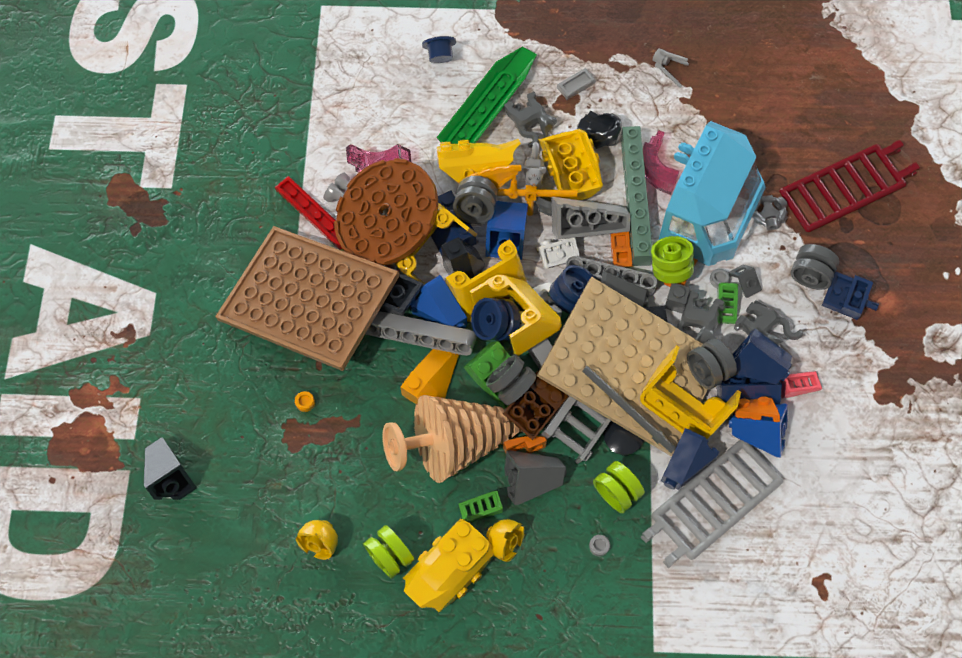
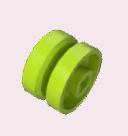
M679 236L664 237L656 241L651 249L654 276L659 281L672 284L689 279L694 273V248L692 243Z
M613 461L606 468V473H600L593 479V484L601 497L619 513H625L631 507V501H638L645 493L637 477L618 461Z
M384 525L377 531L378 538L382 544L376 538L370 537L363 543V546L374 563L389 578L393 579L400 573V568L396 561L402 566L407 567L414 561V557L401 539L387 525Z

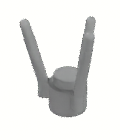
M659 48L653 56V61L656 62L655 67L659 68L681 88L682 85L663 65H668L670 60L688 66V59Z

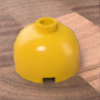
M503 519L495 523L493 527H489L486 537L494 547L493 552L496 558L509 562L515 557L517 553L513 552L516 545L521 546L524 538L525 529L521 526L522 524L514 520Z
M312 520L299 530L296 542L306 553L310 550L317 553L313 557L326 560L336 550L338 535L330 522L326 520Z

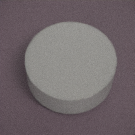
M715 269L710 275V283L715 288L718 287L719 283L729 282V274L724 269Z
M603 535L592 537L589 543L590 552L598 557L608 553L610 548L609 540Z

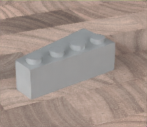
M551 197L552 232L557 239L630 231V213L623 206Z

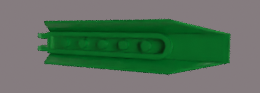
M522 46L496 61L439 133L437 139L440 143L451 142V144H458L460 140H469V143H476L503 109L504 104L510 100L526 79L537 54Z

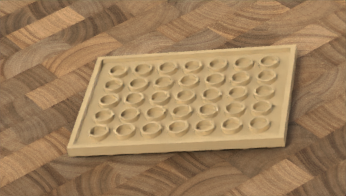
M593 277L589 279L537 374V377L671 457L674 451L670 453L660 443L657 444L652 439V435L587 377L582 370L586 366L591 368L657 430L660 429L675 447H677L682 433L641 403L640 396L657 367L677 345L680 348L673 363L677 369L673 382L700 402H702L708 390L701 386L694 378L687 363L688 352L698 346L701 347V342L696 341L691 336Z

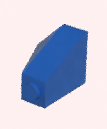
M441 275L426 283L421 288L419 297L415 298L410 304V311L425 321L466 328L467 317Z
M775 404L780 414V422H773V417L762 416L761 420H754L751 418H737L733 414L729 418V428H732V436L775 457L781 458L785 448L784 437L788 424V404Z

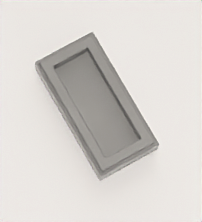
M584 68L557 84V89L568 100L595 84L596 80Z

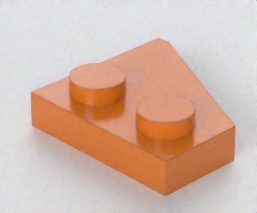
M772 398L739 399L738 407L734 410L735 417L761 420L762 416L773 417V422H780V414Z

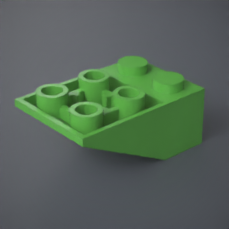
M498 341L490 342L463 368L487 394L505 409L508 405H505L498 398L499 392L493 393L486 386V382L494 370L507 358L511 357Z

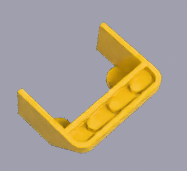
M438 203L436 220L426 240L417 250L408 257L396 262L395 265L405 275L425 285L413 273L417 267V260L414 256L437 227L445 229L455 221L476 237L477 233Z
M495 275L469 291L474 306L483 298L501 299L510 294L525 310L521 314L524 326L509 335L514 354H517V356L553 335L562 326L559 315L524 280L505 275Z
M676 345L657 367L641 393L640 401L645 407L682 434L685 428L708 439L738 407L741 391L737 390L726 403L717 397H711L704 404L673 382L677 374V369L673 363L680 348Z

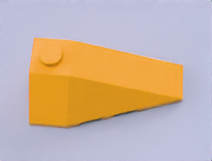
M432 349L401 385L402 396L415 404H418L419 397L423 395L445 399L459 354Z

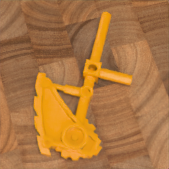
M521 165L495 167L492 170L487 169L478 174L469 175L482 176L489 179L495 184L498 196H509L511 199L524 196L528 204V216L533 215L536 197L577 198L578 194L577 190L537 189V186L533 187L531 185H526L525 189H518L516 175H518V171H521ZM511 180L509 189H500L506 182Z

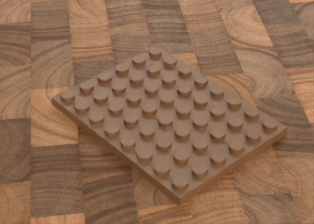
M273 226L215 317L220 322L344 371L400 274L391 268Z

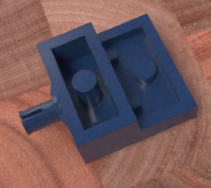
M835 272L833 281L826 292L821 306L858 320L865 307L876 311L879 303L868 300L873 285L872 281L856 275L854 278Z

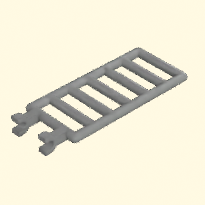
M739 440L656 509L651 515L656 523L643 532L641 538L647 543L663 529L678 548L663 561L667 568H670L684 554L690 560H693L783 483V478L750 444ZM743 448L773 481L765 487L735 456L739 450ZM729 460L759 492L756 496L750 499L724 472L720 466ZM713 472L744 503V506L737 512L706 480ZM699 484L730 516L723 524L691 492ZM683 497H686L715 529L708 537L676 504ZM669 509L701 542L693 550L662 517Z

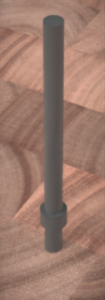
M586 366L582 370L587 377L652 435V439L657 444L660 443L670 453L676 449L660 429L657 430L591 368Z

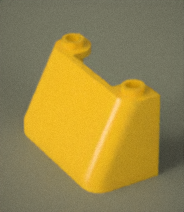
M510 239L502 243L498 248V256L502 261L472 279L461 271L454 272L446 277V284L465 313L467 322H471V314L474 308L469 291L495 275H505L527 282L517 249ZM508 294L501 299H509L511 295Z

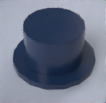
M438 36L424 40L422 48L428 50L429 62L445 63L453 59L452 46L456 44V38Z

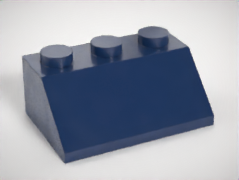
M452 190L439 195L438 203L459 218L454 212L453 203L455 196ZM461 220L463 223H465L468 227H470V228L474 231V229H473V227L471 226L470 223H467V222ZM455 221L445 229L437 227L431 235L441 256V245L459 237L472 246L477 244L476 237Z
M736 374L716 386L717 398H720L725 403L737 390L741 391L740 399L751 400L758 399L759 397L772 398L775 404H780L782 384L780 381L775 385Z

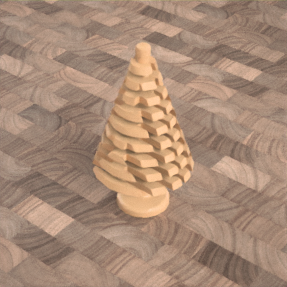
M423 395L419 397L418 404L415 406V436L404 438L401 428L396 423L389 422L383 428V446L386 459L393 471L403 470L407 462V450L418 448L427 473L430 472V477L435 482L440 483L457 474L460 470L469 466V464L474 463L480 457L487 455L488 452L498 448V445L504 444L505 441L509 440L508 437L512 438L519 431H522L503 415L506 408Z

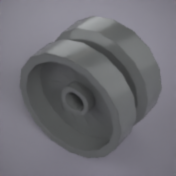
M469 176L460 181L453 203L456 215L461 220L470 224H482L490 220L494 214L498 197V190L495 184L482 176Z
M807 244L801 246L790 271L791 277L805 287L825 290L830 287L833 281L834 273L840 262L839 257L828 248L820 245Z
M712 338L702 344L701 347L698 346L687 354V363L692 375L706 389L711 390L721 384L722 381H726L736 375L737 368L734 357L726 345L718 339Z
M517 354L512 355L501 363L486 382V386L493 393L499 392L498 398L505 405H510L519 399L531 387L537 376L529 367L523 368L524 362Z

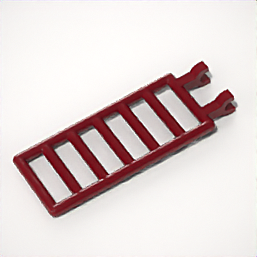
M897 140L883 149L879 144L872 145L782 187L779 192L786 200L787 205L805 232L809 233L906 186L904 179L915 176L917 174L916 171L920 167L915 162L901 171L895 168L888 156L901 152L900 148L904 144L901 140ZM875 152L897 183L888 187L867 156ZM860 159L881 191L872 194L851 163ZM845 167L866 198L857 202L836 170ZM829 174L850 205L841 209L820 178ZM813 181L834 213L825 217L804 185ZM798 189L818 220L809 224L789 192Z

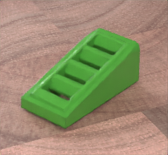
M719 283L717 299H732V301L723 300L726 303L725 306H732V308H725L724 311L719 312L718 323L735 324L737 320L738 284ZM722 313H729L732 316H722Z
M498 491L489 492L458 504L462 519L467 522L503 513ZM489 500H493V501H494V504H495V507H494V508L491 507V504H490V501H489ZM482 502L486 503L487 510L485 511L483 509ZM475 504L478 505L480 513L476 514L474 508ZM470 506L471 516L467 514L466 507Z

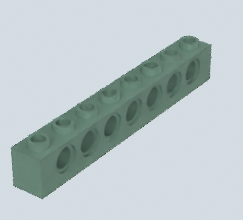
M622 127L620 139L627 211L630 213L629 238L632 266H651L652 241L641 127Z

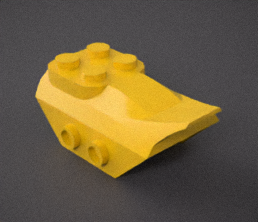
M577 129L538 139L543 150V161H547L549 176H553L557 189L578 191L577 198H561L583 200L594 196L603 187L599 169L600 159L598 154L594 153L593 141L591 138H588L585 131Z
M519 139L500 145L469 143V140H460L458 144L442 142L440 146L436 147L439 168L456 182L460 183V181L471 174H478L487 169L492 170L495 167L509 166L514 160L513 153L521 143Z
M459 519L443 537H437L432 543L433 547L428 552L424 551L418 558L419 562L403 577L405 580L404 592L420 608L431 607L440 612L457 598L461 599L467 593V587L471 583L475 584L482 577L481 572L494 555V547L464 519Z

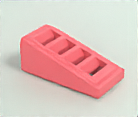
M816 371L789 374L784 381L780 380L782 384L781 398H789L822 390ZM808 378H810L812 386H810Z

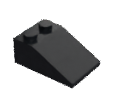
M399 273V278L379 311L403 316L424 285L415 279Z

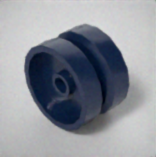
M567 266L550 286L549 293L551 299L562 311L571 314L589 279L595 277L581 266Z
M483 298L479 300L471 314V324L474 333L482 340H509V335L518 330L520 326L518 307L509 299Z

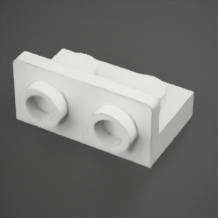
M575 238L558 239L557 242L553 243L551 240L540 242L541 246L536 247L540 253L544 269L566 263L569 257H580Z

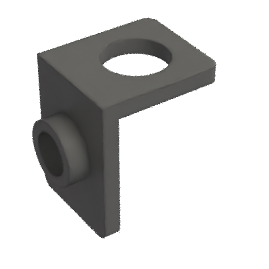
M741 265L728 272L730 276L738 278L746 298L762 290L754 267Z

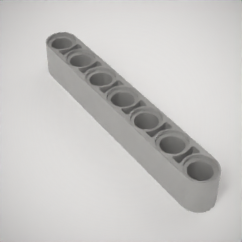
M378 311L365 333L366 335L466 356L472 353L477 339L476 334L471 330Z

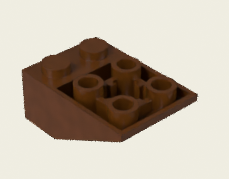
M536 376L531 387L519 399L508 405L503 415L529 438L534 440L567 399L568 395Z

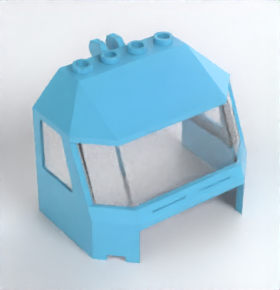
M710 121L705 126L695 148L690 144L681 143L678 148L684 153L677 152L673 156L676 161L686 166L666 209L659 240L669 236H679L687 239L694 248L693 258L707 266L734 258L739 243L765 190V183L755 164L756 155L746 135Z

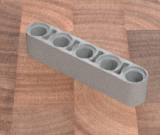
M578 256L569 257L566 261V267L578 265L588 271H595L596 273L592 275L600 282L604 271L624 280L630 279L633 281V284L647 290L645 297L652 296L656 289L657 279L649 273ZM643 284H650L652 287H646Z

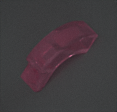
M658 130L656 136L652 135L650 142H645L643 146L645 178L656 189L671 195L680 171L667 167L660 161L658 152L663 143L665 132Z
M352 144L346 147L347 163L355 166V172L357 173L381 160L389 161L399 158L412 162L410 149L399 144L382 152L365 151Z

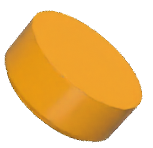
M303 391L296 395L295 405L298 410L308 412L313 409L315 399L310 392Z

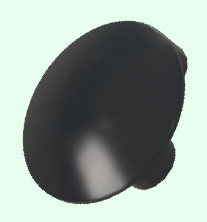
M613 421L609 422L605 428L604 441L610 450L622 456H629L636 452L643 443V439Z

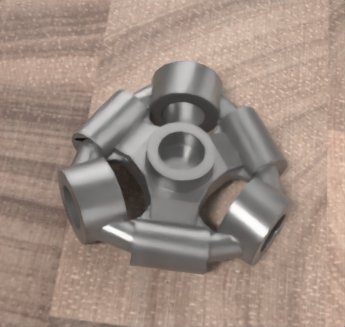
M761 196L752 217L759 225L765 226L767 230H776L781 223H784L787 216V202L783 197ZM759 204H763L762 212H757Z

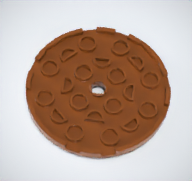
M399 158L389 161L381 160L361 170L347 184L346 187L348 189L343 197L340 196L337 203V218L334 221L341 247L346 253L382 266L396 263L417 250L430 234L438 212V194L431 177L419 165ZM386 208H389V211H388V213H387V216H386V215H382V214H383V211H384Z

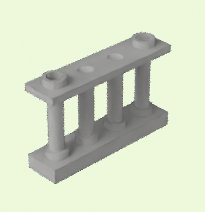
M568 395L540 436L545 437L546 440L551 436L553 438L557 437L579 454L575 460L578 464L583 460L586 462L593 453L591 448L611 420ZM573 405L580 407L601 423L595 432L571 415L572 412L569 410ZM561 421H567L590 438L584 448L560 430L559 424Z

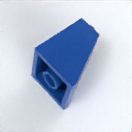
M496 202L494 214L487 222L485 257L499 258V246L510 239L517 249L520 260H522L528 204Z

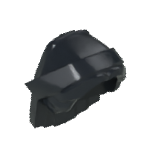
M591 110L577 124V129L587 133L588 138L592 139L596 149L603 146H614L622 128L621 119L613 113L598 115Z

